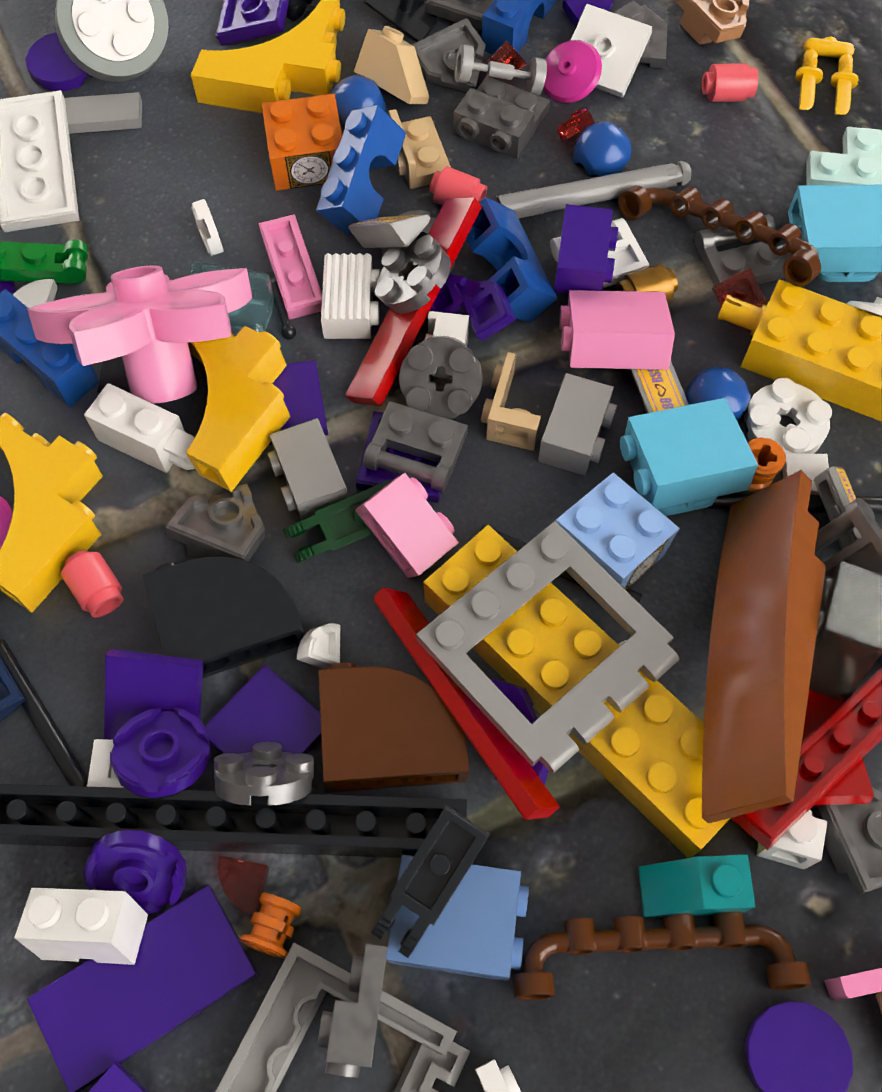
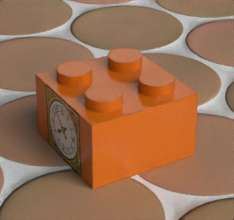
M335 93L261 103L269 159L276 191L324 184L333 163V155L342 138Z

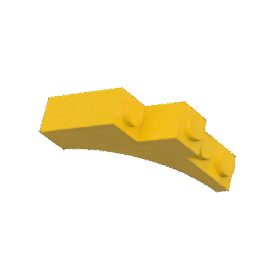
M320 0L316 8L299 25L270 41L233 50L201 49L191 72L197 102L263 114L261 103L289 100L291 91L312 95L330 94L333 83H338L341 75V62L336 60L335 54L336 36L338 31H343L345 24V10L340 8V0Z
M246 326L236 336L231 333V337L188 342L190 354L205 367L208 396L204 417L198 433L185 453L200 476L230 492L233 491L270 444V434L280 431L291 417L283 400V393L273 385V382L287 366L280 350L281 345L270 333L266 331L257 332Z
M3 413L0 416V449L5 453L9 462L15 492L11 524L0 549V591L33 613L63 579L61 572L65 567L66 560L79 551L88 550L102 535L92 521L95 514L80 501L103 475L95 463L97 459L96 454L85 444L79 441L72 444L60 435L50 444L37 433L29 436L23 432L24 428L17 420L9 414Z

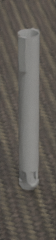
M678 161L677 165L672 163L499 195L496 196V202L514 210L519 219L565 209L566 204L581 206L617 199L624 191L636 185L642 186L645 189H666L677 186V183L679 186H683L691 180V168L688 163Z

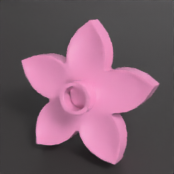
M140 266L112 274V282L106 286L107 292L63 298L27 308L37 340L46 343L73 344L77 360L82 366L121 356L131 394L156 404L183 398L197 389L198 386L188 342L231 337L232 329L228 313L246 305L252 299L247 268L209 271L170 280L168 275L163 273L161 266Z

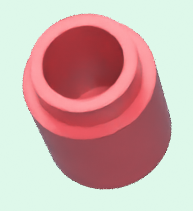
M747 63L712 64L709 72H704L702 77V93L707 95L709 102H744L747 98L755 96L758 87L757 68L749 67Z
M446 166L442 172H435L429 192L434 194L433 202L443 206L446 199L475 197L480 202L486 197L487 186L481 184L479 178Z
M83 550L71 555L66 560L61 577L83 611L89 612L94 618H98L111 613L122 604L124 600L121 594L122 586L101 553Z

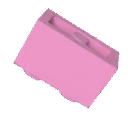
M403 473L356 508L355 511L406 577L411 578L421 575L459 542L453 536L455 530L448 518L440 512L436 513L426 501L428 494L422 484L417 479L409 478L406 473Z

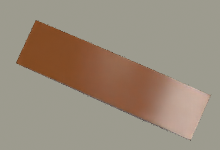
M802 470L738 501L730 507L715 592L706 680L702 763V819L707 823L794 801L826 565L814 555L819 522L808 512L812 480Z

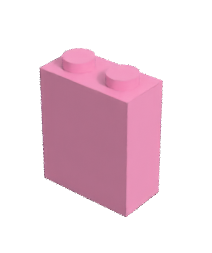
M569 290L568 306L560 307L559 328L562 330V351H569L570 368L669 370L675 332L665 292Z

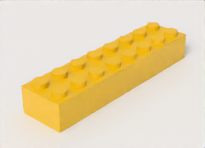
M487 525L424 581L425 603L438 615L442 614L517 551L494 529ZM550 582L476 644L473 649L507 683L526 688L534 704L533 708L542 715L620 646ZM639 671L638 673L649 685L646 691L621 713L617 712L606 701L604 704L613 713L614 719L587 744H583L572 732L569 734V737L576 743L579 748L578 752L687 858H692L730 819L707 823L702 819L704 723L659 681L652 682Z

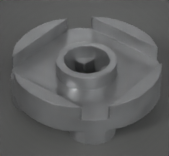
M428 234L414 240L408 247L390 248L381 260L384 267L377 279L375 295L386 306L399 314L409 313L421 308L431 300L427 294L433 287L437 285L441 289L446 282L451 267L450 257L438 242Z
M449 336L430 337L414 346L403 360L399 374L401 392L406 399L408 407L447 419H453L467 412L477 399L483 381L481 364L472 350L466 347L467 345L462 341ZM438 367H444L446 375L453 378L452 383H446L444 389H437L436 383L430 381V374H436Z
M276 742L257 743L253 745V752L218 755L214 758L216 795L234 804L250 806L251 796H268V806L299 800L307 796L312 790L314 758L308 754L282 752V745Z

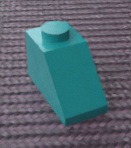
M748 855L698 856L638 867L643 918H663L673 914L713 916L724 912L745 913L755 908Z

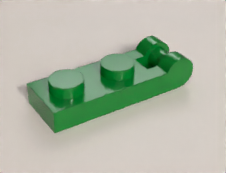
M76 239L67 241L65 245L0 241V280L34 282L43 279H54L55 283H81L86 279L87 267L85 262L88 259V246L83 241Z

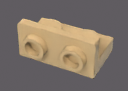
M396 109L389 110V116L406 132L395 165L398 175H405L409 189L430 185L436 171L442 172L446 166L451 167L431 116L401 123Z

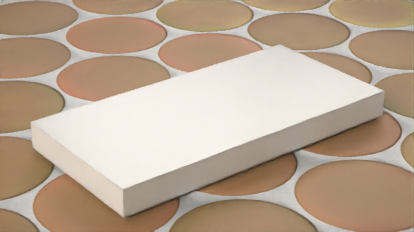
M62 91L0 99V226L4 232L80 221L66 104Z

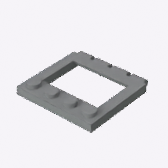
M556 521L416 634L417 642L532 767L540 761L551 773L556 772L579 751L576 743L569 737L571 732L583 744H587L614 719L613 713L604 704L606 701L617 712L621 713L649 688L647 681L638 673L639 671L652 682H656L679 661V656L669 646L674 637ZM566 570L631 637L531 724L466 653Z
M293 943L215 1092H277L326 992L345 1002H358L359 993L350 992L349 990L351 973ZM382 991L378 1020L402 1032L408 1038L417 1041L394 1092H439L432 1088L436 1077L455 1087L470 1054L469 1050L453 1042L457 1031Z

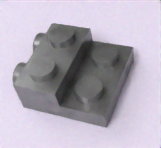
M486 76L477 90L469 89L454 110V134L518 159L549 112L550 100Z
M366 944L364 957L353 956L349 990L350 992L359 993L358 1002L335 1000L333 1012L323 1011L318 1047L328 1048L325 1070L327 1074L358 1078L360 1066L372 1067L388 947Z

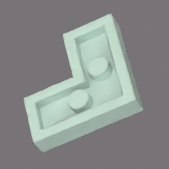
M847 127L842 137L843 154L810 151L806 161V185L882 184V130Z

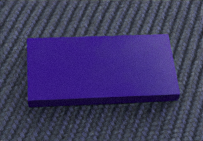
M207 885L145 925L135 965L97 963L93 959H89L28 997L27 1001L68 1092H79L101 1078L115 1061L121 1065L257 976L258 973L211 886Z

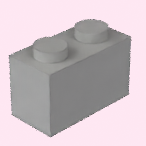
M566 373L541 440L538 462L586 476L590 462L599 463L606 439L599 437L602 427L610 429L617 405L610 403L614 387Z
M318 418L270 434L274 451L268 452L267 455L275 477L283 474L287 483L286 486L280 489L289 512L297 509L302 521L314 516L313 512L348 498L346 485Z

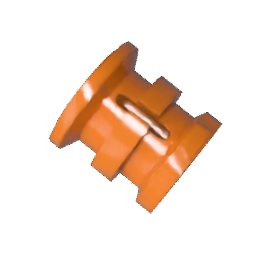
M763 437L755 438L748 442L758 463L748 489L751 492H758L770 486L776 474L782 470L786 462V454L783 448L776 441Z
M262 892L259 899L262 904L259 912L253 913L249 922L253 925L251 933L242 934L240 941L254 950L276 958L285 959L288 952L283 948L285 939L292 938L295 928L291 924L294 918L300 916L302 909L287 899Z

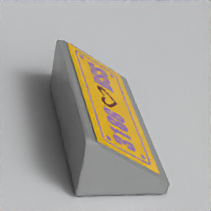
M428 214L379 217L351 224L348 228L363 248L408 247L426 227L431 218Z
M671 361L669 370L630 369L647 413L689 405Z
M833 466L827 468L814 478V483L831 522L846 512L845 507L856 499L855 494L842 467ZM856 527L838 538L841 549L843 550L862 536Z

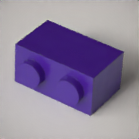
M566 204L554 285L555 293L569 294V290L602 291L604 282H612L615 259L607 257L608 251H615L618 236V227L611 226L613 210Z

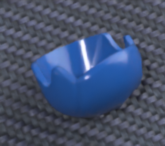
M360 74L344 78L337 83L331 94L335 93L339 121L343 126H345L346 119L353 110L376 105L384 111L387 108L383 95L375 81Z
M596 122L587 126L576 140L573 147L574 164L581 163L588 176L594 174L605 176L620 173L629 163L632 152L631 142L617 125L611 122Z
M720 366L701 371L693 378L685 390V396L689 405L726 398L737 422L746 413L751 399L746 381L736 371L727 367L721 368Z

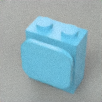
M882 184L798 185L788 210L789 222L800 229L802 240L812 244L817 249L821 263V271L817 278L826 282H867L873 280L878 272H882Z
M726 398L628 417L625 435L620 438L621 453L625 461H630L638 494L643 495L650 504L665 516L707 508L715 502L718 496L748 490L758 467V463Z

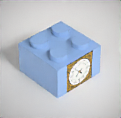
M615 473L610 474L556 519V522L625 590L631 587L664 557L680 529Z

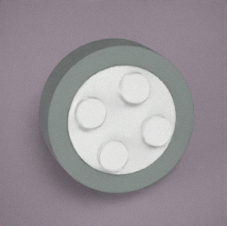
M57 0L55 8L56 32L64 51L80 69L101 80L124 82L138 78L154 65L167 41L169 26L163 0Z

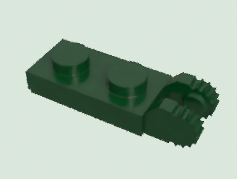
M393 479L313 512L314 516L284 528L283 532L286 538H294L318 525L325 540L299 549L294 554L297 563L327 550L333 552L372 535V531L355 509Z

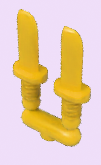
M832 36L824 39H807L803 46L805 51L803 67L797 69L795 78L801 83L799 110H809L814 104L815 86L823 78L822 70L817 68L818 56L839 58L838 72L831 76V85L836 88L834 113L835 115L847 114L850 110L851 89L858 85V75L852 73L854 46L849 42L837 41Z

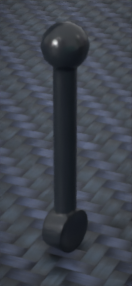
M274 271L267 272V280L283 326L281 335L284 339L291 340L296 336V329L289 322Z

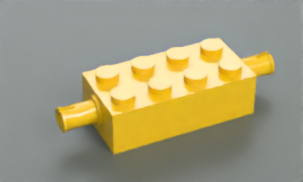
M780 279L767 306L763 304L762 308L727 295L717 319L751 330L750 335L753 336L740 366L741 368L772 380L779 378L791 379L795 384L812 390L821 399L882 422V317L802 287L794 286Z

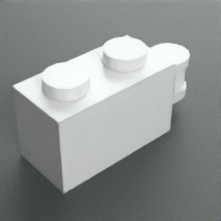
M107 383L84 414L96 438L102 443L165 473L169 471L173 464L186 470L195 469L185 453L192 444L194 437L185 432L180 418L176 414Z

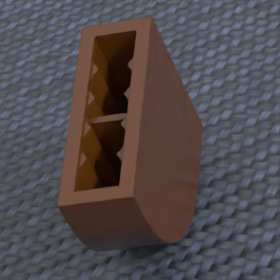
M342 662L332 664L328 669L319 670L325 793L466 783L470 769L464 732L434 688L413 675L391 668L356 667L353 663Z

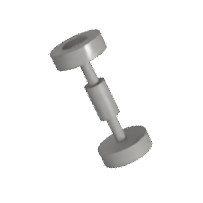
M461 44L456 57L454 78L457 83L468 84L472 70L486 72L487 76L512 80L513 77L526 79L525 90L540 96L545 84L547 62L543 58L533 57L527 71L516 70L514 65L489 61L488 64L474 62V47Z

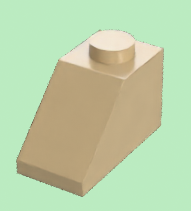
M384 26L383 30L368 29L354 72L372 79L377 86L408 104H427L429 94L415 46L404 41V34L392 27Z

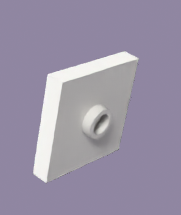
M586 4L571 40L588 42L598 51L602 61V72L599 82L595 87L596 89L621 98L624 97L652 34V26Z

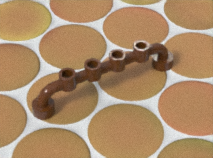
M636 185L619 196V209L629 220L639 219L650 211L652 203H660L669 206L677 217H684L690 214L702 219L703 224L711 230H715L720 226L732 230L742 242L747 243L755 239L768 244L770 250L775 255L783 256L788 252L792 255L783 264V274L787 281L794 286L802 287L807 285L821 271L817 249L812 244L802 240V233L796 225L786 224L779 230L767 227V219L759 211H753L743 218L734 214L732 204L726 199H719L712 205L702 202L700 192L694 187H687L680 193L664 188L645 189L642 186Z
M724 912L712 916L714 926L697 927L694 925V918L691 914L668 915L663 917L664 928L646 929L644 918L641 916L615 918V930L595 931L594 919L591 918L565 920V932L542 935L530 945L524 956L523 973L513 975L514 999L543 1000L555 997L553 973L543 972V964L546 958L555 953H567L570 955H587L603 951L637 953L653 949L687 951L704 947L737 949L754 945L767 948L774 956L775 964L766 966L769 989L794 990L811 986L808 964L806 962H796L792 947L782 934L768 926L745 925L743 913Z

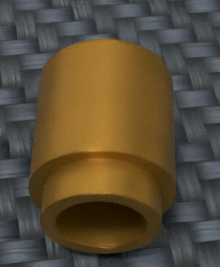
M662 263L625 275L624 280L616 284V291L665 292L667 303L673 301L674 292L678 290V282L672 269L667 270Z

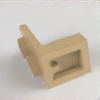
M507 352L504 366L496 365L491 389H496L494 399L486 398L481 422L487 424L486 440L534 451L541 416L531 414L527 410L520 408H504L514 376L516 358L515 353Z

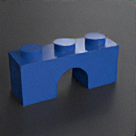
M494 0L482 16V40L486 44L484 51L512 62L528 41V30L532 16L544 19L557 0Z
M378 105L353 110L346 119L345 130L340 144L333 155V163L327 180L321 189V197L316 208L318 213L345 235L352 234L348 228L349 225L378 217L384 198L372 187L369 170L395 166L406 136V132Z
M484 197L479 202L482 206L466 240L473 253L486 258L497 270L488 281L497 283L503 288L515 318L530 323L558 298L515 211Z
M3 290L0 293V349L17 364L23 360L38 376L45 388L69 408L72 407L99 383L91 364L81 365L77 360L73 344H55L37 340L27 310L28 307L9 291Z

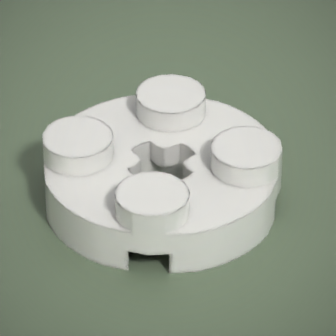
M779 378L773 384L758 390L751 398L747 411L744 414V423L746 421L749 430L747 436L750 441L759 437L772 439L783 448L785 453L814 454L829 433L832 409L827 402L823 401L807 387L795 384L794 381L788 378ZM780 415L791 417L797 426L791 423L787 427L780 424Z

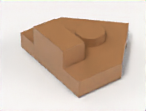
M675 0L684 10L679 24L699 45L712 41L719 43L741 38L746 27V12L749 7V0Z

